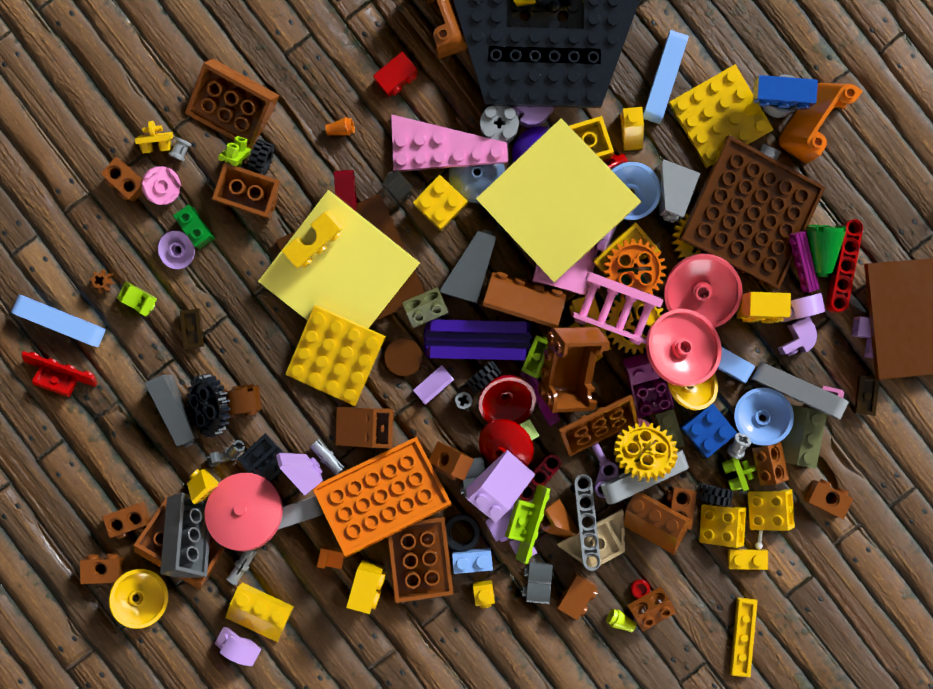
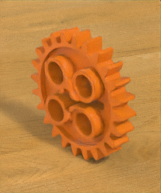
M632 238L630 244L624 240L623 247L618 243L616 244L617 250L613 248L610 250L612 256H606L609 262L603 263L604 266L608 267L607 270L603 271L604 274H608V279L623 284L621 277L627 275L630 278V283L627 286L653 295L652 289L655 291L659 290L657 284L664 283L660 277L666 276V274L661 272V270L666 268V266L661 265V262L665 259L658 258L661 251L655 253L656 246L649 248V241L643 245L642 239L635 243L634 238ZM640 255H645L647 257V264L644 265L640 263ZM621 256L628 258L629 263L627 266H623L620 263ZM634 265L635 268L651 267L650 271H638L635 275L633 271L618 272V269H630ZM642 274L648 275L649 282L647 284L642 283L640 279ZM620 293V298H623L625 294Z

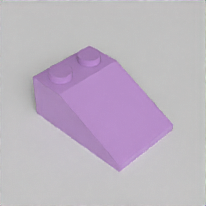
M506 450L466 487L467 500L496 523L510 510L535 474Z

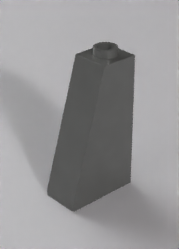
M483 229L482 232L478 231L441 287V294L477 304L497 237L493 236V232Z
M161 375L145 382L176 446L183 445L186 448L195 444L194 440L198 439L199 436L192 425V420L189 419L190 415L173 375Z

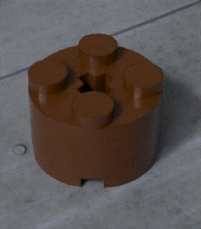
M253 384L234 386L231 391H227V388L223 390L228 393L226 399L230 400L227 403V406L231 408L228 411V414L231 416L230 418L237 417L241 413H245V416L255 415L258 411H261L262 402L259 384L255 386Z

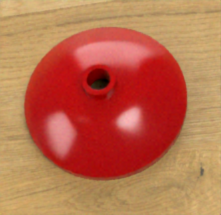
M513 375L493 379L482 389L478 399L480 413L488 423L498 419H506L520 424L532 414L536 404L535 392L529 382Z
M498 419L488 423L480 433L479 449L484 460L489 465L497 460L506 450L525 466H528L532 461L534 454L532 440L526 430L519 424L506 419Z

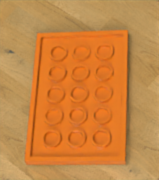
M417 437L329 478L312 489L345 558L452 504Z

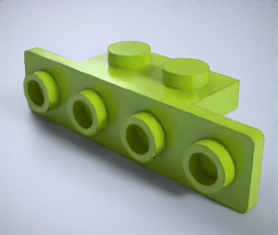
M539 484L537 485L532 503L520 499L515 501L505 533V537L520 541L516 559L524 564H528L532 556V549L538 537L540 522L544 517V509L549 500L550 489Z

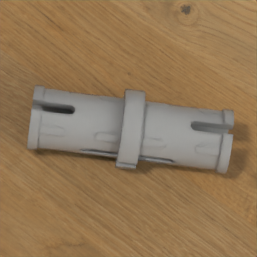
M319 439L310 446L321 459V463H325L335 476L344 468L333 455L334 453L329 451Z
M255 549L244 551L239 560L235 561V566L226 580L233 585H237L244 572L248 571L249 564L255 554H257V551Z

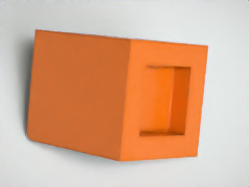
M323 545L320 550L317 567L325 569L327 566L341 569L344 560L342 550Z

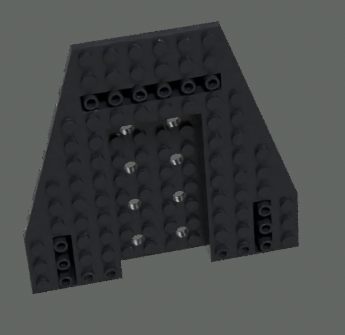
M453 0L484 104L486 106L601 108L640 0H536L535 4L518 7L513 0ZM527 12L530 15V19L523 21L519 15ZM560 13H565L568 16V20L561 22L557 16Z

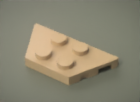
M623 509L596 522L600 565L625 552ZM580 531L578 534L557 543L558 547L583 563ZM588 537L584 540V545L591 548L595 545V540L592 537ZM589 557L586 560V564L589 567H595L598 562L595 557Z

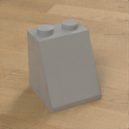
M663 159L656 168V175L661 185V195L658 202L659 215L663 217V220L674 223V221L678 222L684 217L700 173Z

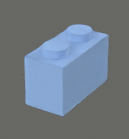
M491 547L452 552L454 574L493 570Z

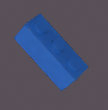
M759 75L754 80L753 103H759V106L768 107L773 104L778 105L779 108L798 106L797 108L801 110L810 109L817 101L818 80Z

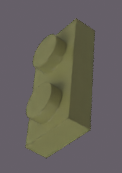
M674 409L654 414L657 425L660 426V431L667 430L666 436H673L671 441H676L675 448L685 446Z

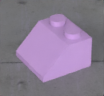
M278 453L276 455L279 468L304 495L323 481L321 476L322 470L319 468L320 465L314 457L310 459L307 454Z

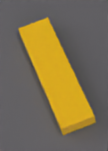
M737 597L730 665L731 676L750 678L757 611L756 599Z

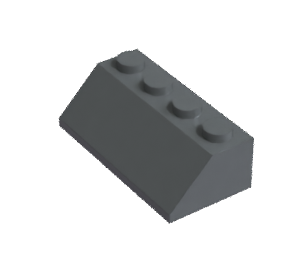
M185 493L167 497L160 574L176 578L207 577L210 533L205 522L207 500L193 504L190 495Z

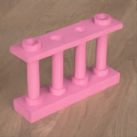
M588 271L585 279L590 281L588 284L590 287L580 313L572 311L571 315L575 318L574 321L586 325L587 322L630 338L629 341L640 345L641 342L646 344V338L641 335L652 308L654 309L655 306L661 308L663 300ZM603 286L608 288V294L598 320L588 317L587 314L597 288ZM620 292L626 295V302L615 327L605 323L615 296ZM639 299L644 301L643 305L645 306L635 332L631 333L623 330L633 303Z

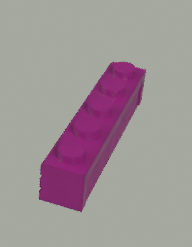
M806 231L790 234L789 242L792 246V254L794 255L802 292L809 293L818 290L819 285Z
M525 372L520 373L521 377L532 386L536 396V403L549 426L560 421L559 417L561 416L559 412L552 413L541 395L538 394L540 379L537 380V378Z

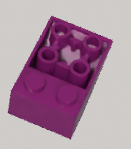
M647 352L622 359L637 418L674 409L668 383L652 368Z

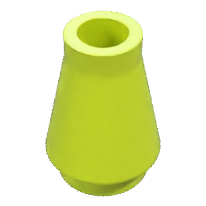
M611 609L607 615L606 622L610 627L631 633L636 628V622L619 609Z

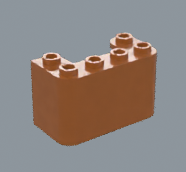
M598 327L551 328L547 334L548 343L547 349L544 351V365L541 367V381L538 384V394L541 395L552 413L594 411L597 401L592 400L591 392H594L595 388L591 383L597 355H602L603 351H608L609 340Z

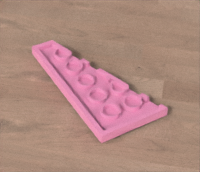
M391 114L393 170L395 172L508 163L506 142Z

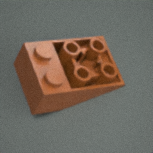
M337 407L335 445L369 448L393 447L394 409Z

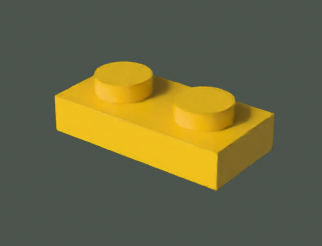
M728 549V568L768 570V550Z

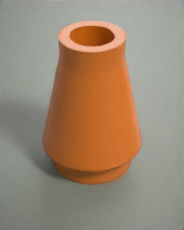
M344 117L325 125L327 136H350L352 133H355L352 118Z

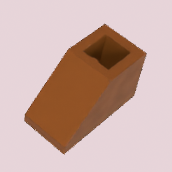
M560 499L545 506L544 517L540 522L543 531L564 539L579 533Z

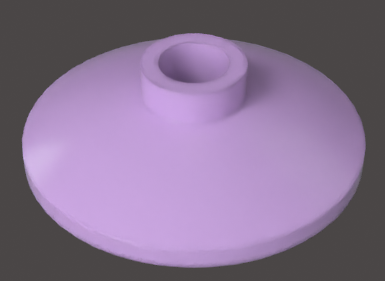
M171 231L161 238L158 245V253L166 266L172 269H182L192 262L195 255V247L184 232ZM178 246L181 247V253L177 250Z

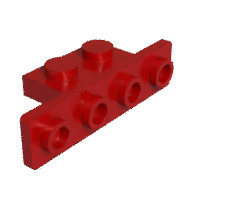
M23 351L21 354L25 363L39 367L32 380L33 385L70 397L78 381L93 387L97 385L94 374L89 371L82 372L76 370L75 367L68 364H59L52 358H42L35 352L28 353Z

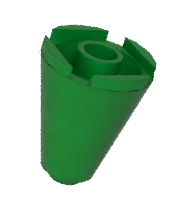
M829 225L806 226L807 239L815 272L819 277H829V274L834 271L846 233V227L835 226L834 228V226Z

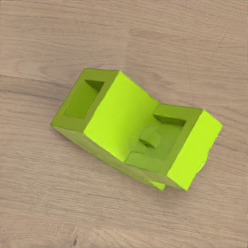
M128 282L124 283L116 297L120 302L134 308L144 316H147L154 309L157 300L151 294Z

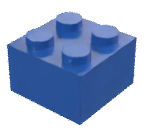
M713 403L707 408L697 411L679 426L701 455L706 458L737 434Z

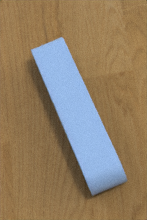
M672 30L669 31L643 111L644 120L661 124L688 41V35Z
M22 295L17 296L11 313L95 347H99L106 329Z
M721 347V360L717 369L746 384L755 366Z

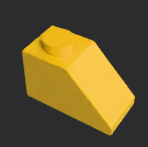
M642 107L623 108L620 113L623 150L643 149L644 138Z

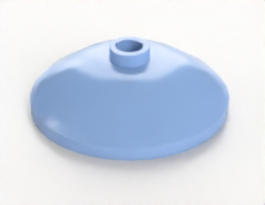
M626 162L612 169L617 177L629 189H633L635 191L634 194L641 200V203L624 219L637 220L650 214L657 206L661 195L660 181L655 172L648 166L638 162Z
M756 388L740 398L735 408L734 421L739 433L747 435L751 439V443L767 446L780 442L789 434L794 422V412L788 399L780 392L771 388ZM760 415H764L766 417V420L764 422L759 420Z

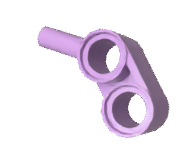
M599 443L591 446L600 461L599 473L593 489L599 497L605 498L603 493H599L598 487L602 483L617 477L618 467L606 458ZM607 465L613 466V472L610 475L604 474V468Z

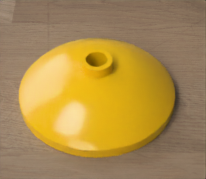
M715 373L706 381L690 387L676 386L667 382L674 399L680 405L690 410L698 411L707 408L715 401L718 393V382Z
M134 569L121 575L113 584L109 594V608L113 617L120 624L129 628L138 629L152 625L163 615L168 603L166 584L159 575L146 569ZM137 594L138 600L134 602L132 598Z

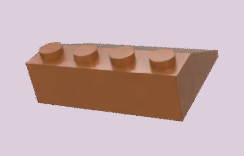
M211 59L202 65L185 114L232 140L237 136L247 139V148L252 150L253 145L258 140L271 117L280 95L219 61Z
M629 395L623 399H617L612 404L600 407L594 413L581 416L577 421L565 424L558 429V435L569 457L622 432V430H626L628 426L632 427L635 423L639 424L633 397Z
M167 497L133 545L135 553L161 567ZM210 534L207 577L180 579L201 590L226 547L215 541Z
M445 517L425 518L387 537L395 603L454 595Z

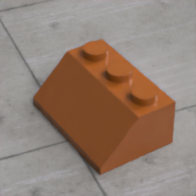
M224 162L212 199L218 203L271 220L277 204L280 180Z
M638 492L633 495L626 509L624 527L675 555L692 520L648 495Z

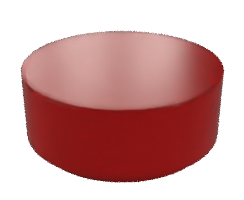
M636 579L632 582L630 591L635 598L639 599L650 593V586L645 580Z

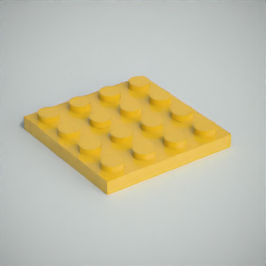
M736 64L668 103L706 169L714 164L727 135H731L749 145L774 130L759 104L753 103V93Z
M314 305L285 375L356 406L386 336L318 305Z

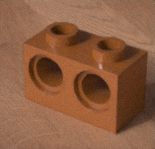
M117 157L100 173L105 177L103 181L111 188L116 187L119 190L117 194L125 201L129 199L135 202L143 193L142 178ZM120 170V176L114 179V172ZM134 183V189L128 192V185Z
M781 442L767 446L759 445L752 448L760 486L776 485L789 480Z
M671 486L666 494L668 507L676 512H681L682 515L691 519L692 521L688 529L692 530L697 491ZM683 493L685 495L684 501L677 503V495Z
M144 501L102 516L109 538L116 536L117 539L128 536L129 531L135 530V533L143 531L150 522ZM135 513L140 516L139 523H136L133 519ZM116 520L122 523L121 529L116 528Z
M661 586L628 604L642 632L676 613L670 599Z

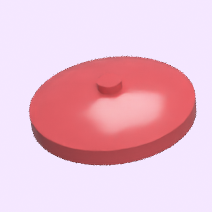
M711 254L692 255L676 264L668 274L664 285V300L668 311L675 309L695 311L707 318L716 328L730 320L738 310L742 300V283L734 267L723 258Z
M675 309L661 315L651 325L646 338V352L652 368L662 379L673 385L681 387L698 385L709 379L719 366L722 354L719 335L711 322L695 311Z
M238 473L222 480L218 487L209 495L205 506V522L209 533L219 544L235 551H250L266 544L277 532L283 515L282 500L277 489L267 479L253 473Z

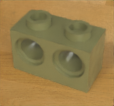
M438 287L402 302L413 328L448 313Z

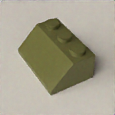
M791 405L794 412L793 426L789 434L780 441L785 462L816 469L827 414L816 409Z

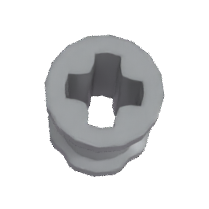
M176 137L175 145L168 155L184 162L187 149L192 144Z
M467 392L457 394L455 398L457 407L460 409L470 407L472 404L471 395ZM466 395L469 403H465L462 406L458 398Z
M737 433L734 436L733 444L729 445L727 449L729 455L736 459L743 458L745 449L751 445V439L745 434Z

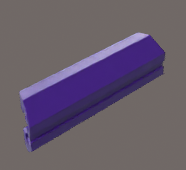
M431 320L426 323L424 328L423 348L427 358L526 360L533 342V331L530 322Z

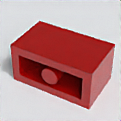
M402 51L376 72L373 78L384 93L390 97L400 93L401 87L406 83H412L417 78L418 72L417 68Z

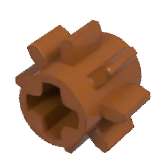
M101 269L100 273L93 271L94 276L89 279L93 284L91 289L98 288V293H103L104 289L110 292L111 289L109 287L115 284L111 280L113 274L109 273L106 275V270ZM101 278H104V280L102 281L104 283L103 285L100 284Z

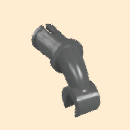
M236 440L223 453H210V457H207L209 467H216L223 462L237 460L239 454L245 448L243 446L244 443Z

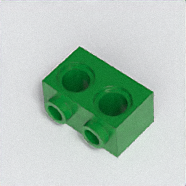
M189 204L173 215L196 248L201 249L216 239L195 208Z

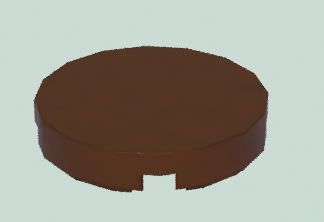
M400 338L394 340L385 351L387 367L398 376L414 374L422 364L423 354L421 348L410 339Z

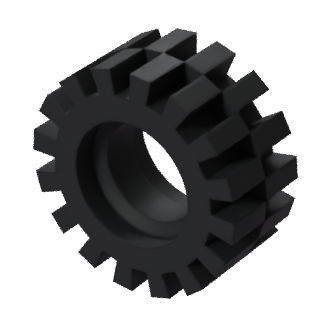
M258 139L253 145V150H251L247 170L266 175L270 168V163H272L274 144Z
M491 360L465 383L476 394L501 373V370Z
M699 483L696 499L718 505L731 506L734 491Z

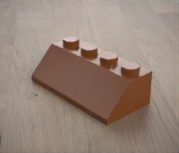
M493 272L482 306L549 327L558 328L566 294H563L558 289H547L538 283H528L522 278L508 277L503 272Z

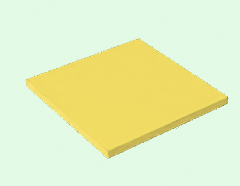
M562 118L476 198L554 283L641 203V200Z
M328 190L286 246L296 237H300L306 244H313L316 240V231L310 224L325 211H328L341 225L343 230L340 233L342 235L334 242L330 240L325 245L327 249L320 255L316 253L311 257L313 261L305 268L303 266L296 268L281 251L258 282L307 321L314 305H318L369 329L420 262Z

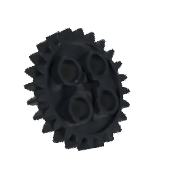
M211 374L194 377V381H190L191 387H188L190 393L186 394L189 398V401H186V403L190 407L187 411L191 412L189 419L193 418L192 425H197L196 431H200V435H205V437L223 434V431L226 430L225 425H229L227 418L231 417L228 414L231 408L227 406L230 400L226 399L228 393L223 391L225 386H220L221 380H216V376H211Z

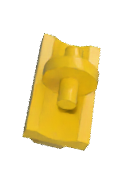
M149 121L148 127H143L142 131L143 133L150 134L140 135L138 138H135V143L139 144L142 154L154 151L152 142L159 143L160 151L171 150V139L174 136L173 132L157 133L163 131L162 125L156 126L154 121Z

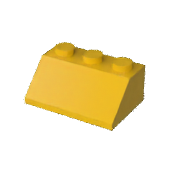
M242 582L237 587L231 600L226 619L278 642L294 606Z

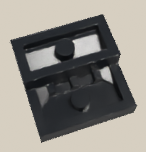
M265 433L237 460L248 473L262 476L272 483L283 472L279 468L276 455L285 452Z

